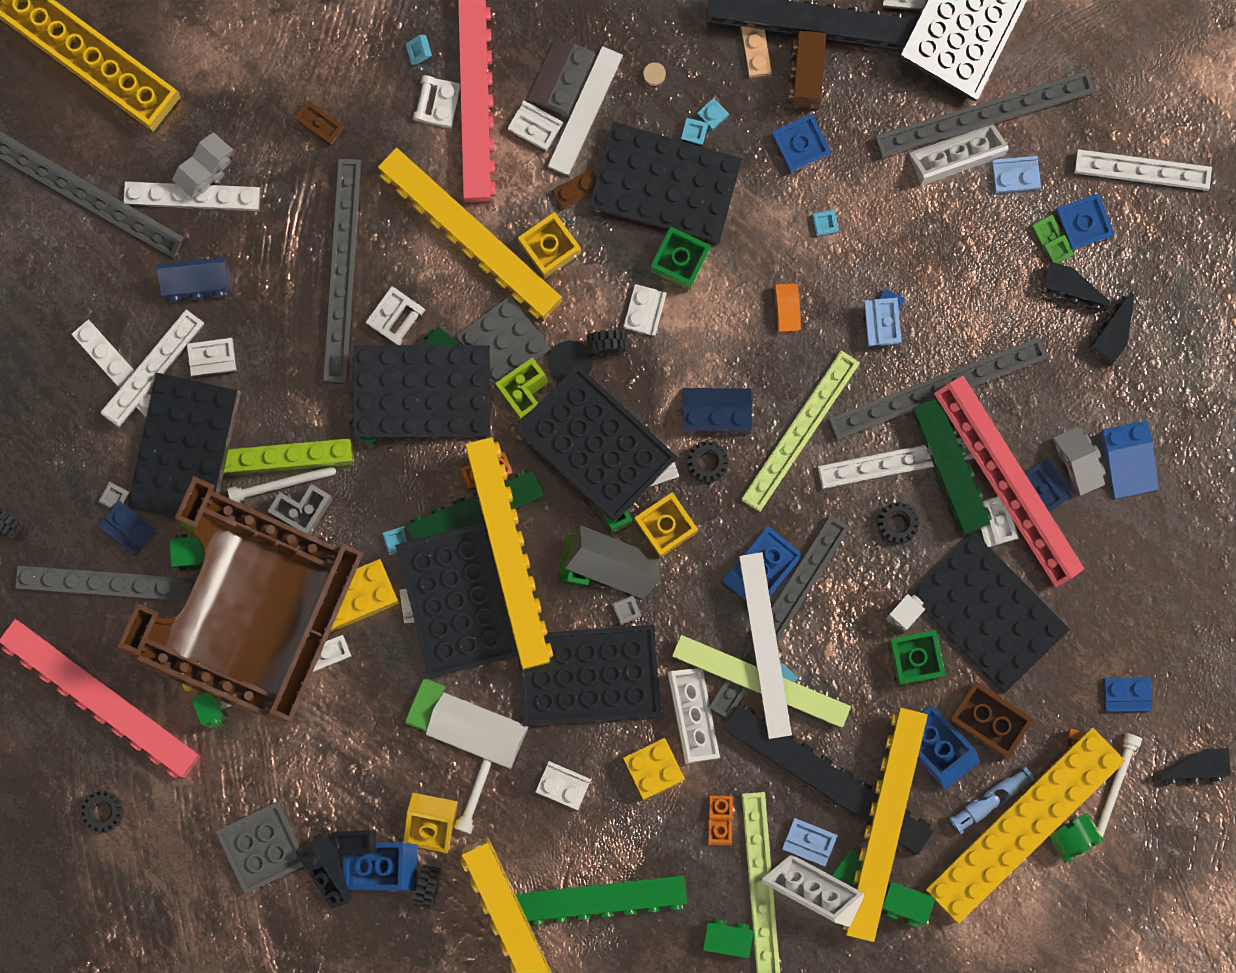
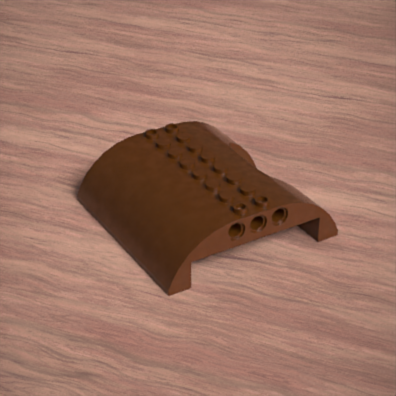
M193 476L174 518L181 527L199 541L203 548V564L189 597L180 614L169 619L157 617L159 612L136 603L117 647L142 665L213 698L266 718L291 723L364 553L343 543L336 547L214 492L215 485Z

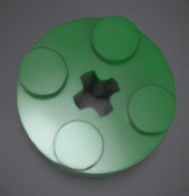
M1088 813L1081 815L1049 835L1051 842L1064 863L1076 857L1075 852L1077 855H1081L1091 849L1090 843L1094 847L1104 841Z

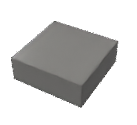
M109 482L98 502L113 509L119 501L125 504L130 492Z
M633 595L612 604L620 625L642 617Z

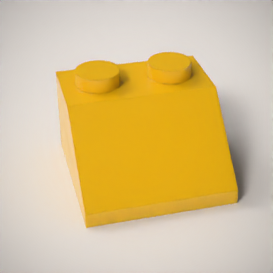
M412 793L407 811L403 843L418 844V848L448 853L458 801Z

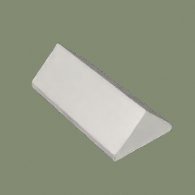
M993 124L910 152L909 154L922 186L1005 157L1009 148Z
M695 668L668 672L685 765L720 758L703 669Z
M443 693L433 709L426 735L511 769L528 726H523L519 722Z
M792 854L762 878V883L829 920L849 927L864 898V893Z

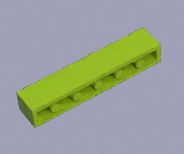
M351 439L229 449L223 477L354 465L353 444Z

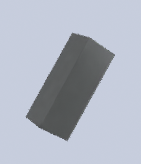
M578 525L564 569L645 599L661 579L659 556Z

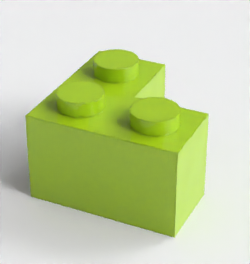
M532 357L495 384L520 421H522L539 404L532 394L549 382L545 373Z

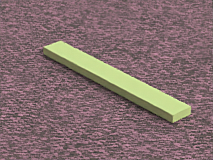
M842 350L840 351L741 501L761 512L860 362Z
M681 635L672 657L761 694L756 666ZM783 678L788 706L843 728L851 706Z
M765 792L742 794L756 972L780 973L773 888L762 883V878L772 871Z

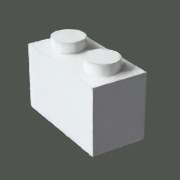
M907 594L886 620L903 634L925 610L922 607L924 603L917 596L912 595L911 597Z

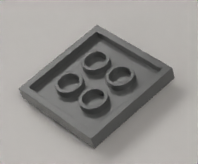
M511 296L456 335L462 345H490V382L496 390L498 388L495 383L530 358L533 357L535 361H538L551 351V348Z
M279 801L215 831L244 894H248L304 866L296 855L300 845Z

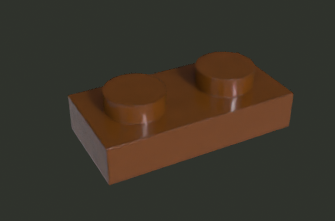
M307 100L295 116L296 121L330 145L334 143L345 128L343 124L309 100Z
M590 169L553 189L552 192L562 210L564 211L592 196L597 177L593 170Z

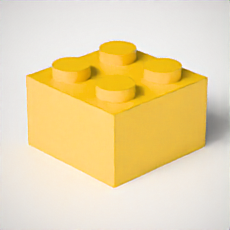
M555 212L518 237L519 245L544 279L581 254V247Z
M673 492L634 518L635 523L659 558L698 533V528Z
M665 738L623 758L643 801L685 781Z

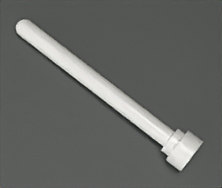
M331 466L245 489L235 486L227 488L229 498L241 504L240 501H244V498L332 476L336 473V469Z
M1126 732L1122 740L1124 742L1123 747H1125L1122 758L1125 762L1115 773L1097 824L1102 837L1133 751H1136L1137 747L1140 748L1142 738Z
M483 758L464 814L460 816L459 820H456L454 829L471 834L474 827L472 825V816L492 761Z

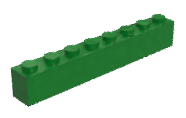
M684 876L515 894L531 925L545 924L544 919L553 918L554 923L568 921L567 917L576 916L577 920L591 919L590 914L597 913L600 914V918L612 917L615 911H623V915L637 914L636 909L646 908V913L658 912L661 906H669V910L683 909L682 904H687Z

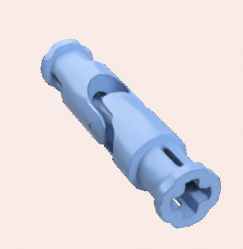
M1026 766L1021 767L1020 772L1011 778L1007 777L983 795V798L972 801L965 806V810L956 816H950V822L961 835L964 833L963 830L973 823L977 824L987 817L991 810H996L1019 795L1020 790L1029 784H1033L1035 782L1033 775ZM999 789L1004 791V798L1001 802L999 797L993 793Z

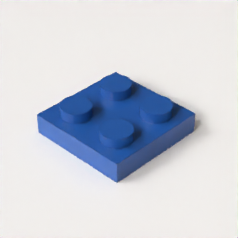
M812 113L772 132V136L790 173L832 154Z
M1099 193L1056 208L1057 215L1072 251L1114 237L1115 235Z

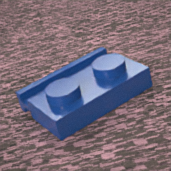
M1151 677L1105 678V712L1152 711Z

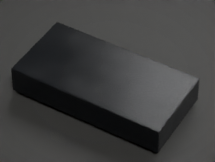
M376 830L333 832V845L338 852V856L376 854Z

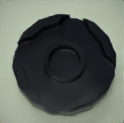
M567 340L560 342L549 354L548 367L550 374L559 383L577 365L589 375L592 371V356L588 354L587 347L578 341Z

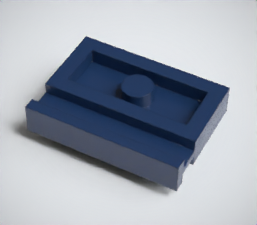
M1048 458L1025 473L1049 513L1074 495V492Z
M121 501L115 505L99 525L102 530L133 555L136 554L155 531L152 526Z

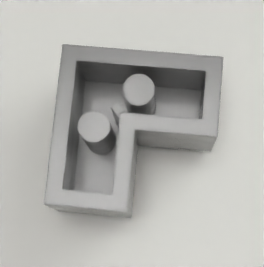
M214 132L199 142L194 155L178 166L172 180L191 198L198 193L203 194L211 183H218L223 178V170L231 162L229 158L233 149Z
M1076 427L1053 437L1057 453L1067 466L1071 483L1080 496L1105 485L1103 475L1106 473L1103 465L1099 462V458H1101L1100 451L1096 445L1092 446L1087 433L1083 434L1079 427Z
M311 484L300 503L279 492L268 513L283 523L311 535L333 498Z

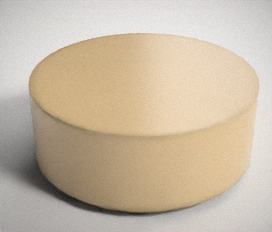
M650 63L645 67L643 77L648 85L659 86L665 80L666 71L661 64Z

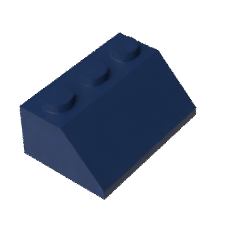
M224 257L156 264L161 296L164 300H168V302H180L181 298L189 297L190 300L204 299V296L213 295L214 298L226 297L227 293H232L230 267Z
M683 388V433L751 434V389Z

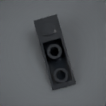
M1055 262L1049 263L1041 288V292H1045L1047 297L1053 299L1062 297L1067 299L1068 303L1074 305L1083 303L1089 305V308L1095 311L1106 310L1109 307L1110 301L1074 268Z
M1132 292L1127 297L1123 295L1116 304V307L1119 309L1115 315L1111 313L1108 315L1103 323L1106 326L1103 332L1097 331L1090 341L1093 344L1090 351L1111 366L1128 344L1135 296Z
M1229 748L1202 750L1157 775L1158 780H1164V784H1177L1178 779H1187V783H1200L1201 778H1210V782H1223L1224 777L1231 776Z
M325 832L309 837L296 852V855L331 909L349 904L350 897L336 848Z

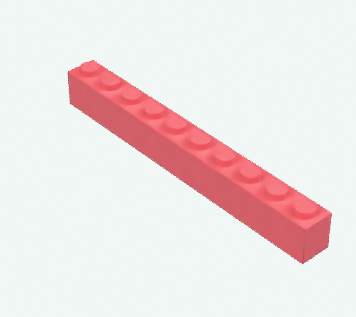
M459 0L463 192L465 203L492 202L491 195H496L495 181L491 182V173H495V160H490V151H494V138H490V129H494V117L489 116V108L493 107V94H489L488 86H493L492 72H488V64H492V50H487V42H491V29H487V21H491V9L486 7V0Z
M961 376L935 392L936 398L1054 586L1057 587L1083 571V565L965 377Z
M15 619L0 638V643L3 644L1 648L10 656L18 655L22 658L20 660L22 665L29 670L34 667L40 672L37 676L48 684L50 681H53L58 685L56 690L67 697L70 694L76 698L74 703L83 710L87 708L94 712L92 717L100 723L104 724L106 721L113 726L111 728L112 732L121 738L123 735L131 739L129 744L138 751H141L142 748L150 753L147 757L157 765L160 762L166 765L168 768L165 771L177 779L178 776L185 778L201 757L20 621Z

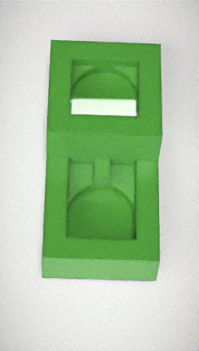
M1048 215L1031 224L1034 233L1051 262L1059 263L1074 255L1053 215Z
M424 678L405 724L426 732L433 709L441 698L445 686Z

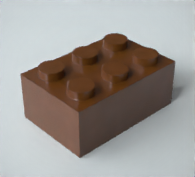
M799 31L798 38H794L792 57H795L796 60H792L790 79H794V82L790 81L788 101H792V108L819 110L822 96L826 33Z
M975 681L948 721L1004 759H1008L1034 719Z

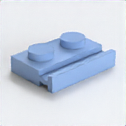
M1038 156L996 159L992 161L995 193L1041 189Z
M898 299L865 300L868 346L901 344Z
M794 818L782 850L825 867L837 835Z

